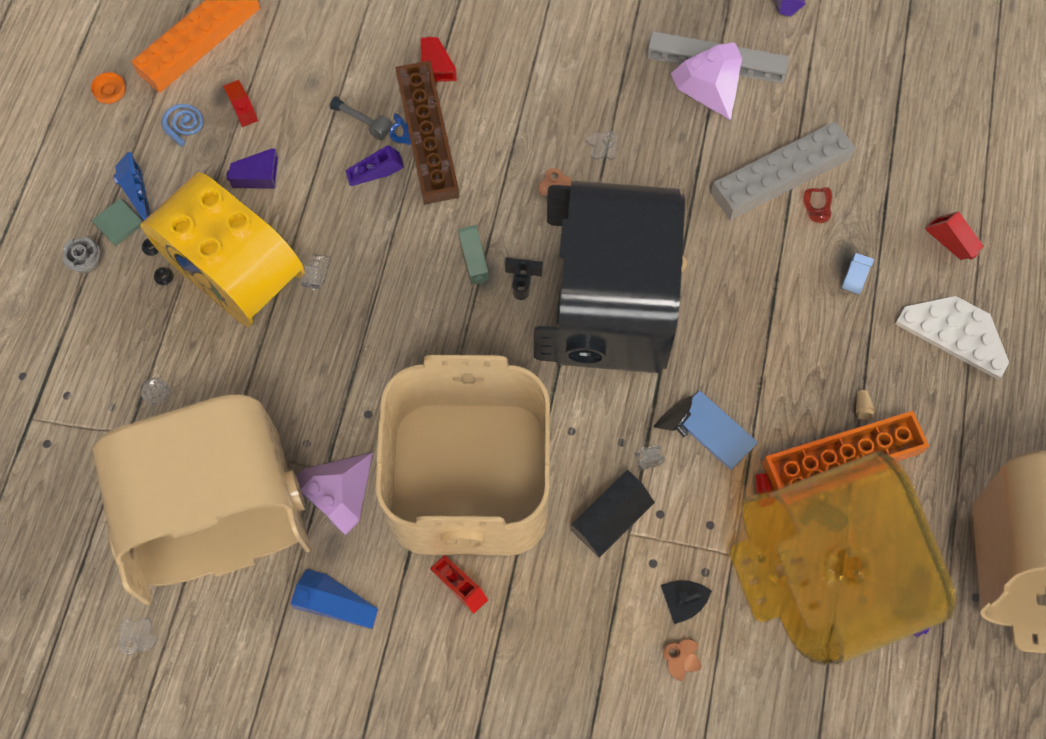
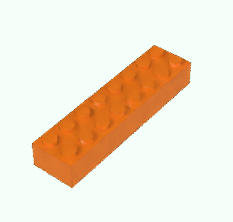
M205 0L131 61L136 73L161 93L261 9L258 0Z
M910 411L768 455L764 458L762 466L777 500L923 454L928 449L929 444L914 411Z

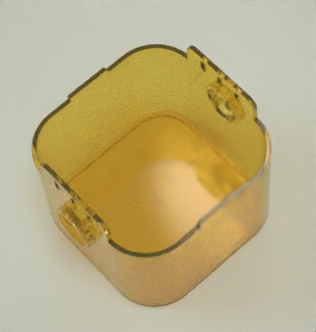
M877 451L845 459L742 499L741 512L748 539L732 545L729 553L752 615L759 622H766L779 617L791 642L802 656L809 659V662L821 665L828 663L840 665L952 618L956 598L951 578L915 489L905 470L891 456ZM750 558L751 563L742 566L741 561ZM801 558L802 562L794 565L791 564L790 560ZM779 565L783 566L786 574L783 577H779L776 571V567ZM754 578L758 579L759 582L752 585L748 582ZM765 597L766 602L757 605L756 600Z

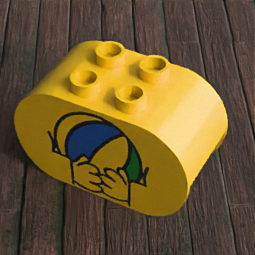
M196 172L140 223L143 232L150 242L174 268L235 320L246 327L253 325L252 317L294 277L301 278L305 273L303 265L294 251L271 226L216 181L201 172Z

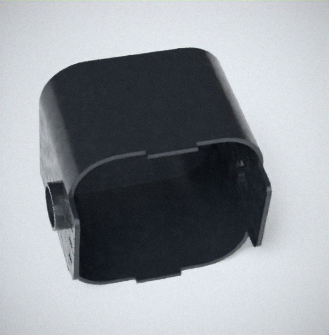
M573 180L571 181V186L551 185L548 187L547 223L552 226H562L559 258H564L562 289H559L556 324H559V327L537 326L534 328L535 359L557 362V365L658 374L662 373V369H667L677 330L681 295L685 194H681L680 189Z

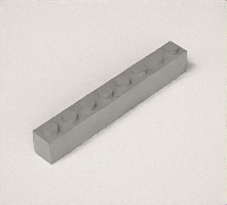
M652 31L647 59L681 65L685 60L721 44ZM737 47L742 57L739 76L784 83L790 56Z

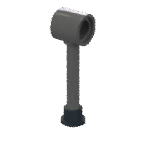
M335 96L330 102V109L343 111L369 125L370 128L368 130L370 134L378 140H383L393 125L383 115H379L374 120L345 105L338 96Z

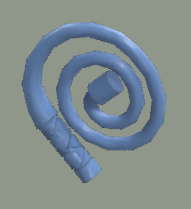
M189 104L172 106L164 113L161 121L164 132L175 140L180 147L185 145V141L172 130L167 123V119L172 111L178 108H189L199 117L198 127L192 131H182L176 126V120L182 114H186L180 121V126L183 129L188 130L196 126L198 122L197 117L189 110L177 112L173 116L172 126L176 132L182 135H192L199 132L203 126V117L197 108ZM190 116H192L193 123L189 126L184 125V123L186 124L191 120Z

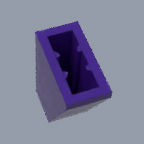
M271 148L230 163V170H227L226 177L232 188L275 189L278 167L276 149Z

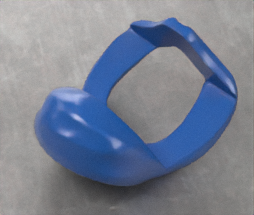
M394 113L393 119L396 123L390 128V138L396 143L411 145L407 124L401 116ZM400 124L403 127L402 137L397 136L394 132Z

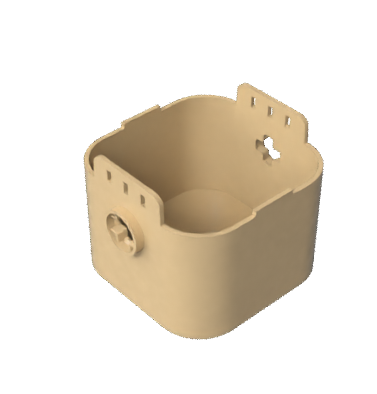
M428 355L424 357V365L411 366L397 373L385 387L381 399L376 493L391 532L398 543L411 552L424 555L511 556L524 553L534 547L545 533L549 507L550 400L547 389L542 381L527 369L508 365L507 358L503 356Z
M227 395L202 401L114 429L102 436L92 449L109 527L110 546L119 566L123 586L128 593L146 605L152 603L149 585L177 584L211 573L218 577L254 565V559L281 551L297 542L301 544L306 553L311 551L300 512L305 510V503L297 477L293 470L289 471L277 429L261 402L245 395Z
M1046 450L1016 456L1003 465L973 503L972 520L981 616L992 623L1012 626L1013 641L1017 649L1024 652L1046 654V606L1038 605L1036 596L1045 594ZM1032 635H1036L1037 644H1033Z

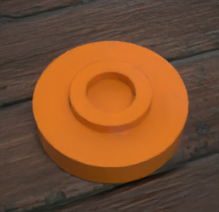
M113 72L102 73L91 83L93 96L98 102L103 104L119 101L126 91V85L122 77Z

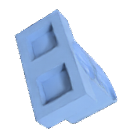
M858 253L852 255L841 289L860 295L874 259Z

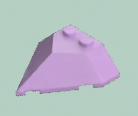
M736 43L716 45L685 60L671 73L679 91L689 95L694 100L731 121L742 64V57Z
M373 452L306 468L296 476L302 496L309 499L330 519L331 523L345 536L360 521Z

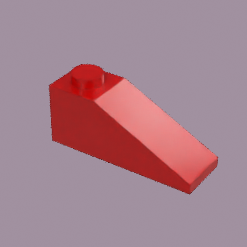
M236 80L224 85L223 88L241 127L243 128L258 122L254 108L240 81Z
M445 555L430 568L438 579L473 614L488 601L482 589Z

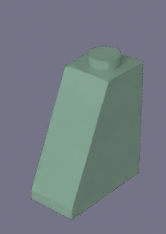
M473 225L458 229L460 249L471 285L482 284L488 281L489 274L477 226Z

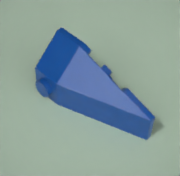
M127 152L115 166L116 174H114V179L117 185L120 184L124 193L144 221L150 215V209L142 171L132 153Z
M306 569L298 581L290 603L297 610L373 629L379 610L327 574Z

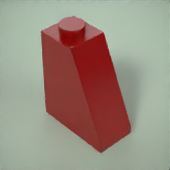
M430 36L421 38V62H431L435 82L457 81L456 67L439 38Z
M959 211L937 217L925 228L929 234L960 260L974 259L984 247Z

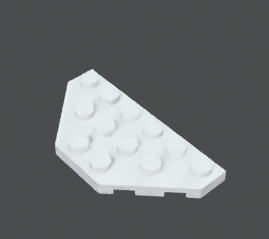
M957 296L906 306L895 325L997 380L1002 377L1009 364L991 315Z

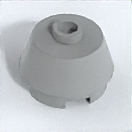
M87 237L76 240L72 238L64 245L63 262L66 267L80 273H89L97 268L100 260V249L96 242Z

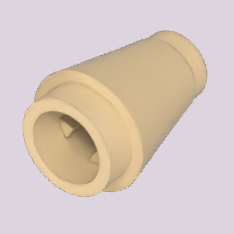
M860 390L857 392L855 414L860 420L872 419L875 409L869 392L867 390Z

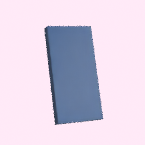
M701 391L692 398V405L689 411L691 416L683 426L697 441L732 471L758 442Z

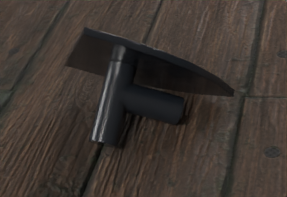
M692 396L673 406L653 427L670 431L677 430L682 437H686L689 432L683 424L691 416L689 411L692 405Z
M680 580L660 585L674 624L684 622L698 614L708 602L712 592L707 587L692 581Z

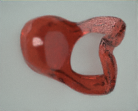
M829 187L807 189L803 195V202L810 219L816 223L828 222L832 213L830 209L832 203L831 189ZM824 191L826 197L825 206L819 209L812 207L810 202L811 193Z

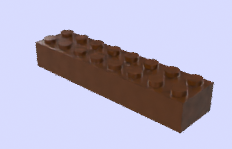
M425 61L395 67L423 203L425 205L459 198V187L431 62Z

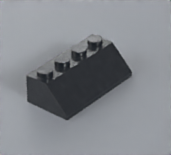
M627 469L571 524V531L600 558L655 502L644 485Z

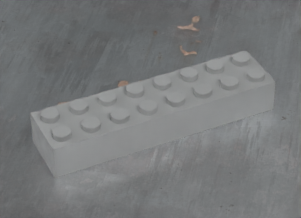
M836 121L713 182L711 194L731 221L851 160L855 147Z

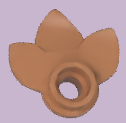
M551 168L546 172L545 179L540 182L539 193L541 196L547 195L548 187L551 185L571 186L572 179L564 176L559 169ZM556 174L557 179H552L551 175Z
M685 639L680 643L670 642L665 645L663 657L668 662L669 673L675 679L683 681L685 671L696 672L702 668L699 659L694 654L699 647V644ZM670 650H675L677 655L672 657L669 654Z

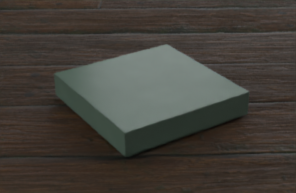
M121 198L91 220L115 247L141 227L140 223L143 222Z

